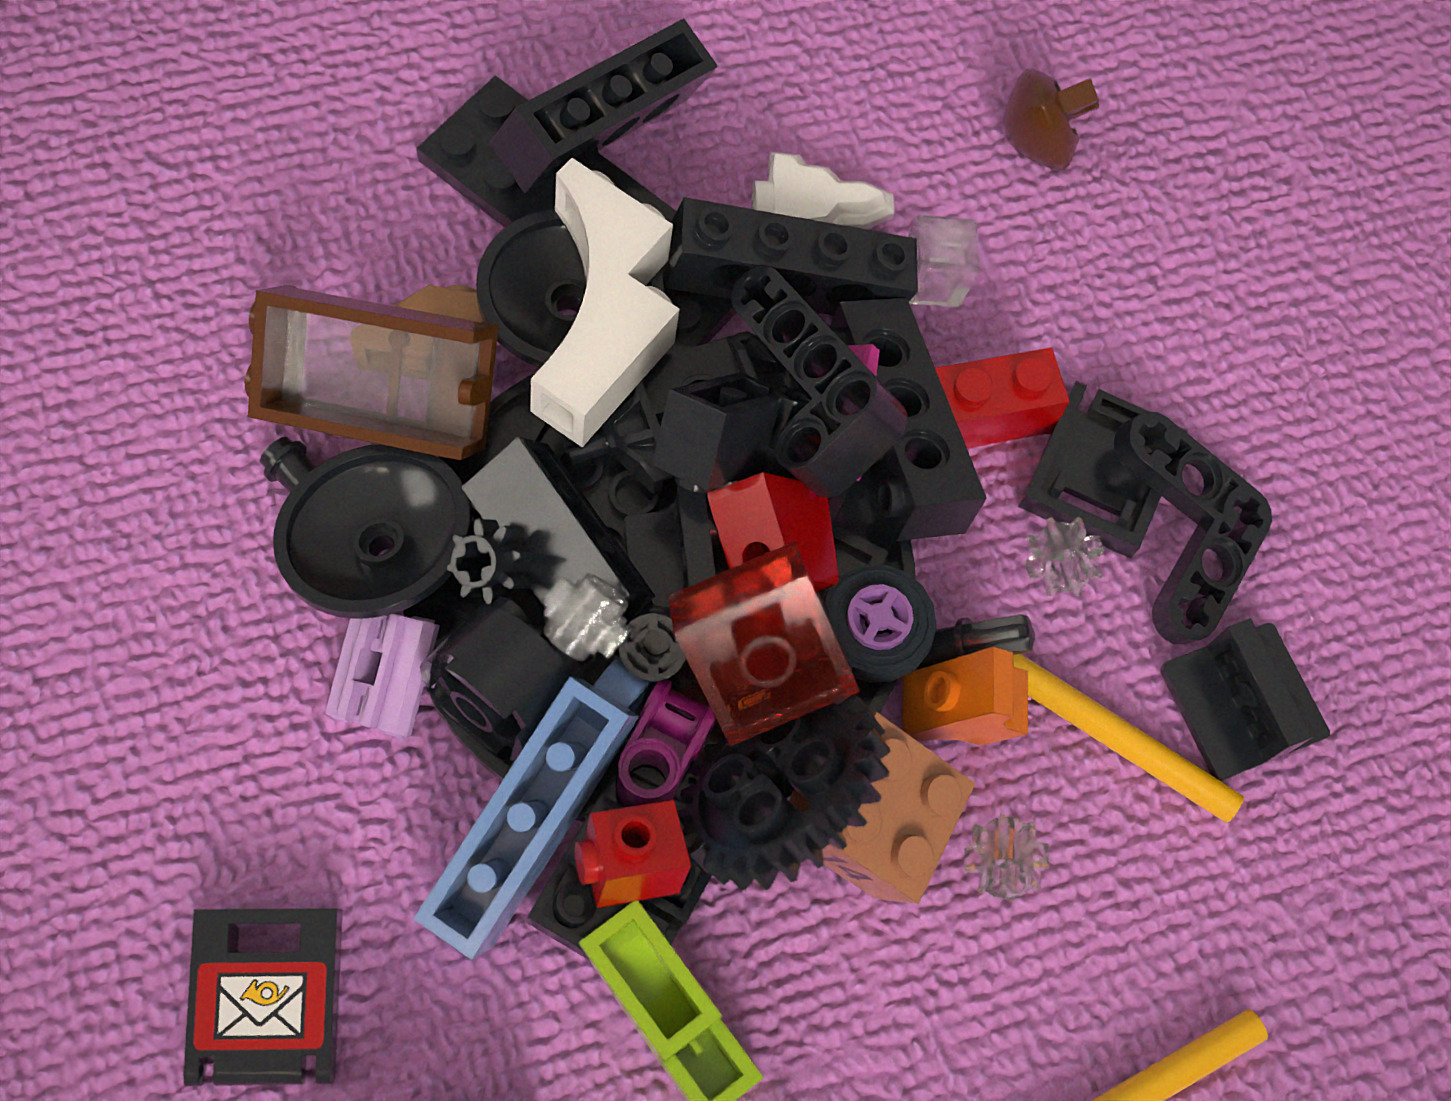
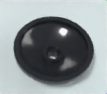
M555 209L529 214L501 230L483 253L476 279L477 304L483 321L499 324L497 341L514 356L541 368L560 346L574 324L586 291V277L577 245ZM659 270L645 286H653L664 293L663 277L661 270ZM563 309H571L577 312V314L565 315L560 313L559 311Z
M382 444L362 446L340 453L310 471L292 489L284 501L276 519L273 534V550L279 571L297 597L314 609L329 615L351 619H366L390 615L409 608L435 592L453 574V572L447 571V565L451 563L452 553L456 546L452 539L453 536L471 535L472 511L468 496L461 488L463 484L454 470L435 455ZM391 549L386 554L378 556L383 550Z

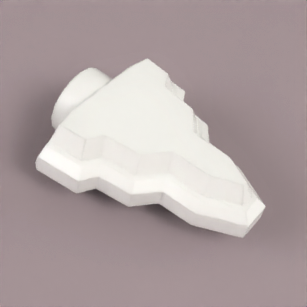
M771 152L768 162V181L753 182L752 209L867 230L892 219L895 213L892 193L865 181L840 180L829 167L807 165L801 155Z

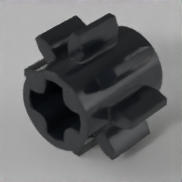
M477 519L474 523L475 536H453L452 539L456 546L452 553L451 563L447 565V571L453 572L456 579L463 584L460 592L462 597H480L483 595L486 604H492L499 596L509 599L508 588L522 589L530 587L531 584L527 575L531 567V561L536 558V552L529 551L525 543L520 540L523 531L521 526L503 525L500 527L496 519Z

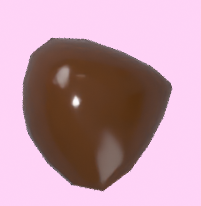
M1033 68L1025 69L1017 78L1011 91L1003 118L1005 137L1014 149L1033 162L1051 169L1065 170L1072 161L1079 141L1076 129L1071 128L1068 121L1100 108L1098 104L1099 98L1091 78L1060 90L1057 80Z

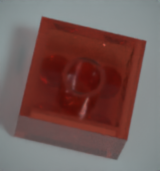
M796 541L668 596L673 633L730 746L860 692L847 653Z

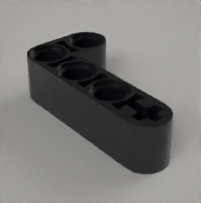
M762 265L754 267L743 274L736 282L731 294V303L735 311L812 398L779 432L774 446L775 457L780 465L817 496L829 498L839 495L848 489L900 439L907 425V412L903 404L774 268Z

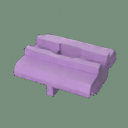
M396 614L366 619L350 618L325 714L346 723L352 724L355 722L362 726L379 729L385 734L402 739L405 736L411 737L423 688L426 686L421 677L420 665L433 652L440 625L434 624V620L418 616L408 618Z

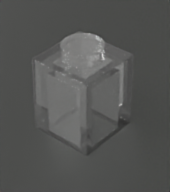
M918 215L908 237L917 238L918 292L909 304L960 307L979 274L976 219Z

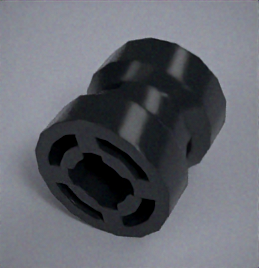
M658 605L643 609L632 618L621 634L619 643L621 661L627 670L639 679L654 682L669 678L678 672L689 653L692 637L688 623L680 613L669 607Z

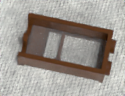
M292 285L256 290L255 302L249 313V329L253 334L252 358L245 376V392L249 397L248 417L461 461L486 449L499 324L486 321H471L304 290Z

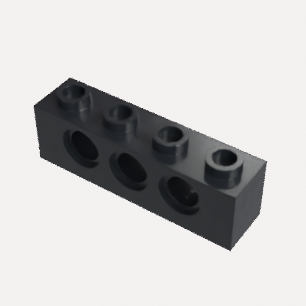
M683 18L517 106L491 139L489 145L524 193L556 176V173L571 158L580 162L684 103L715 71L718 65Z
M683 197L671 221L673 229L669 257L663 266L664 288L731 299L734 286L740 277L750 269L762 265L774 268L817 313L834 316L839 302L907 298L908 302H910L918 292L917 238Z
M895 298L839 302L830 327L847 345L873 344L880 350L876 377L903 404L907 412V425L903 435L870 467L877 487L876 500L881 515L888 518L896 541L965 534L987 497L908 299Z

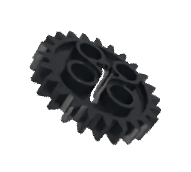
M816 682L810 689L816 694L819 692L813 689L815 687L824 691V687L820 682ZM794 685L782 704L775 698L776 704L770 706L774 708L764 709L759 713L746 716L744 723L738 728L726 726L725 724L722 726V730L726 739L720 745L706 744L703 749L710 756L707 764H699L690 768L689 772L698 782L680 791V796L687 802L688 806L678 812L679 821L685 826L682 833L685 844L689 847L688 854L707 873H711L720 884L725 885L731 880L740 890L745 891L755 879L765 890H768L774 883L778 871H781L791 883L795 882L799 875L800 863L808 859L817 869L821 868L824 861L822 850L831 844L838 849L844 850L848 845L842 831L848 825L864 827L867 824V820L858 810L863 804H872L881 800L882 796L871 783L889 776L890 771L880 759L890 753V747L881 737L885 733L884 728L856 694L849 697L848 694L842 693L844 689L837 685L829 693L828 691L815 695V697L789 706L792 702L802 700V698L806 699L808 698L807 696H813L810 693L805 695L797 685ZM830 697H846L841 700L828 699ZM818 702H821V703H832V704H829V705H827V706H824V705H814V704H816V703H818ZM796 706L801 708L799 710H802L804 708L817 709L815 711L798 710L790 713L803 715L801 717H786L790 715L787 714L784 717L776 719L788 720L789 722L787 723H776L771 721L769 723H765L759 726V724H762V721L772 720L771 718H777L778 715L782 716V714L778 712L779 710L783 711V713H789V711L783 709L784 707H787L790 710H795L794 707ZM767 712L773 714L772 716L757 721V717L763 718L764 715H767ZM750 717V718H752L754 721H757V722H754V723H752V724H748V722H751V721H749L747 718ZM762 726H777L773 729L759 728ZM727 730H739L740 733H728ZM750 731H752V732H763V733H761V734H759V735L745 734V733H748V732H750ZM729 737H742L749 739L744 741L730 740ZM759 757H765L783 778L809 802V809L804 812L799 811L779 788L756 767L754 762Z

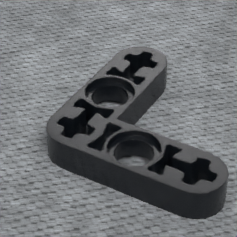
M1148 411L1124 422L1117 429L1114 437V450L1119 461L1129 471L1197 524L1152 608V620L1156 631L1161 637L1172 644H1186L1209 637L1216 629L1269 532L1272 523V511L1267 499L1250 483L1168 417L1159 412ZM1142 432H1147L1150 436L1147 444L1152 450L1150 453H1146L1142 449L1145 444V439L1140 434ZM1173 452L1175 456L1171 459L1167 455ZM1186 464L1197 468L1202 475L1204 487L1200 495L1191 493L1184 485L1182 472ZM1233 507H1240V509L1242 510L1240 513V517L1238 512L1235 509H1233ZM1238 519H1240L1241 522L1244 525H1246L1244 527L1233 530ZM1230 532L1229 535H1228V537L1225 536V535H1222V534H1224V533ZM1206 549L1216 552L1222 561L1223 573L1219 581L1210 579L1204 572L1202 556ZM1197 593L1204 595L1203 597L1195 599ZM1192 601L1186 611V616L1192 624L1184 626L1181 623L1184 619V612L1178 605Z

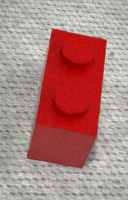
M1052 347L935 367L967 449L1051 434L1070 402Z

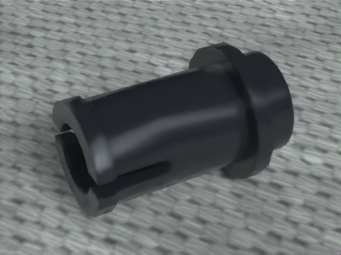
M281 437L267 447L260 458V463L265 467L264 476L270 482L279 481L289 492L317 466L305 455L307 447L301 441H292L289 437Z

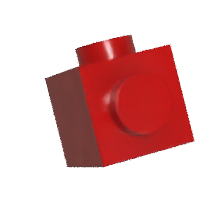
M674 800L590 814L583 841L575 843V861L581 884H592L597 908L673 895L680 892L691 863Z

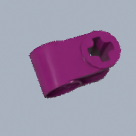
M669 679L657 682L644 705L635 730L623 750L618 763L615 783L616 793L624 807L673 800L692 762L696 761L719 718L722 706L713 702L707 707L671 688L672 682ZM640 765H651L662 771L666 782L656 789L646 790L634 784L629 773Z

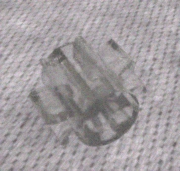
M1050 517L1047 518V526L1038 536L1027 535L1026 541L1029 551L1034 555L1024 561L1029 579H1037L1043 576L1042 582L1046 595L1051 597L1058 590L1061 592H1072L1077 597L1081 595V588L1091 578H1102V571L1094 558L1102 555L1105 550L1099 535L1086 537V529L1082 518L1077 517L1070 524L1056 522Z
M587 573L575 585L562 576L542 601L547 607L543 613L550 618L544 627L545 634L559 649L577 660L584 661L590 653L594 655L597 650L609 658L629 634V630L624 627L627 620L621 616L628 607L627 601L615 588L596 575Z
M1000 814L998 818L988 822L985 827L977 824L972 827V845L965 847L964 872L978 873L979 893L987 892L996 898L1013 901L1026 894L1029 889L1035 891L1041 889V870L1050 868L1049 844L1036 842L1034 822L1031 821L1025 824L1017 818L1006 817L1005 814Z

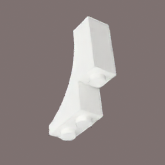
M571 158L556 173L555 211L567 226L577 245L586 277V291L574 324L563 342L531 378L530 412L583 447L674 344L680 309L673 305L668 296L661 290L653 286H645L668 261L673 224L667 221L655 207L645 203L641 204L617 188L603 173L591 171Z

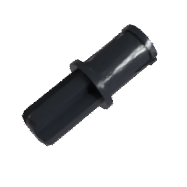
M1024 614L974 623L970 618H960L955 626L936 629L931 650L915 670L991 647L1013 652V655L1029 653L1033 649L1035 632L1031 621Z

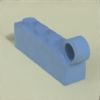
M620 659L614 660L607 667L594 686L584 679L569 677L413 918L415 921L471 960L493 948L626 742L631 729L639 718L636 712L645 700L652 681L639 679L630 673Z

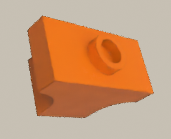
M997 647L987 648L915 670L903 676L902 730L915 740L921 742L948 739L965 741L981 746L1028 735V671L1013 667V652Z

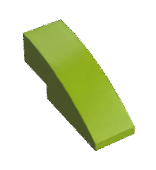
M633 901L579 942V945L686 1101H736L764 1078L721 1020L722 1015L639 901Z

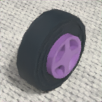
M887 565L861 566L840 576L837 585H833L826 592L817 618L820 643L830 660L849 659V662H831L838 668V665H850L852 668L839 669L844 672H853L854 675H846L868 683L892 682L913 672L931 650L937 629L934 604L923 585L905 571ZM866 621H867V623H868V625H869L868 629H867V627H866V625H865V622H866ZM878 631H886L882 634H877Z

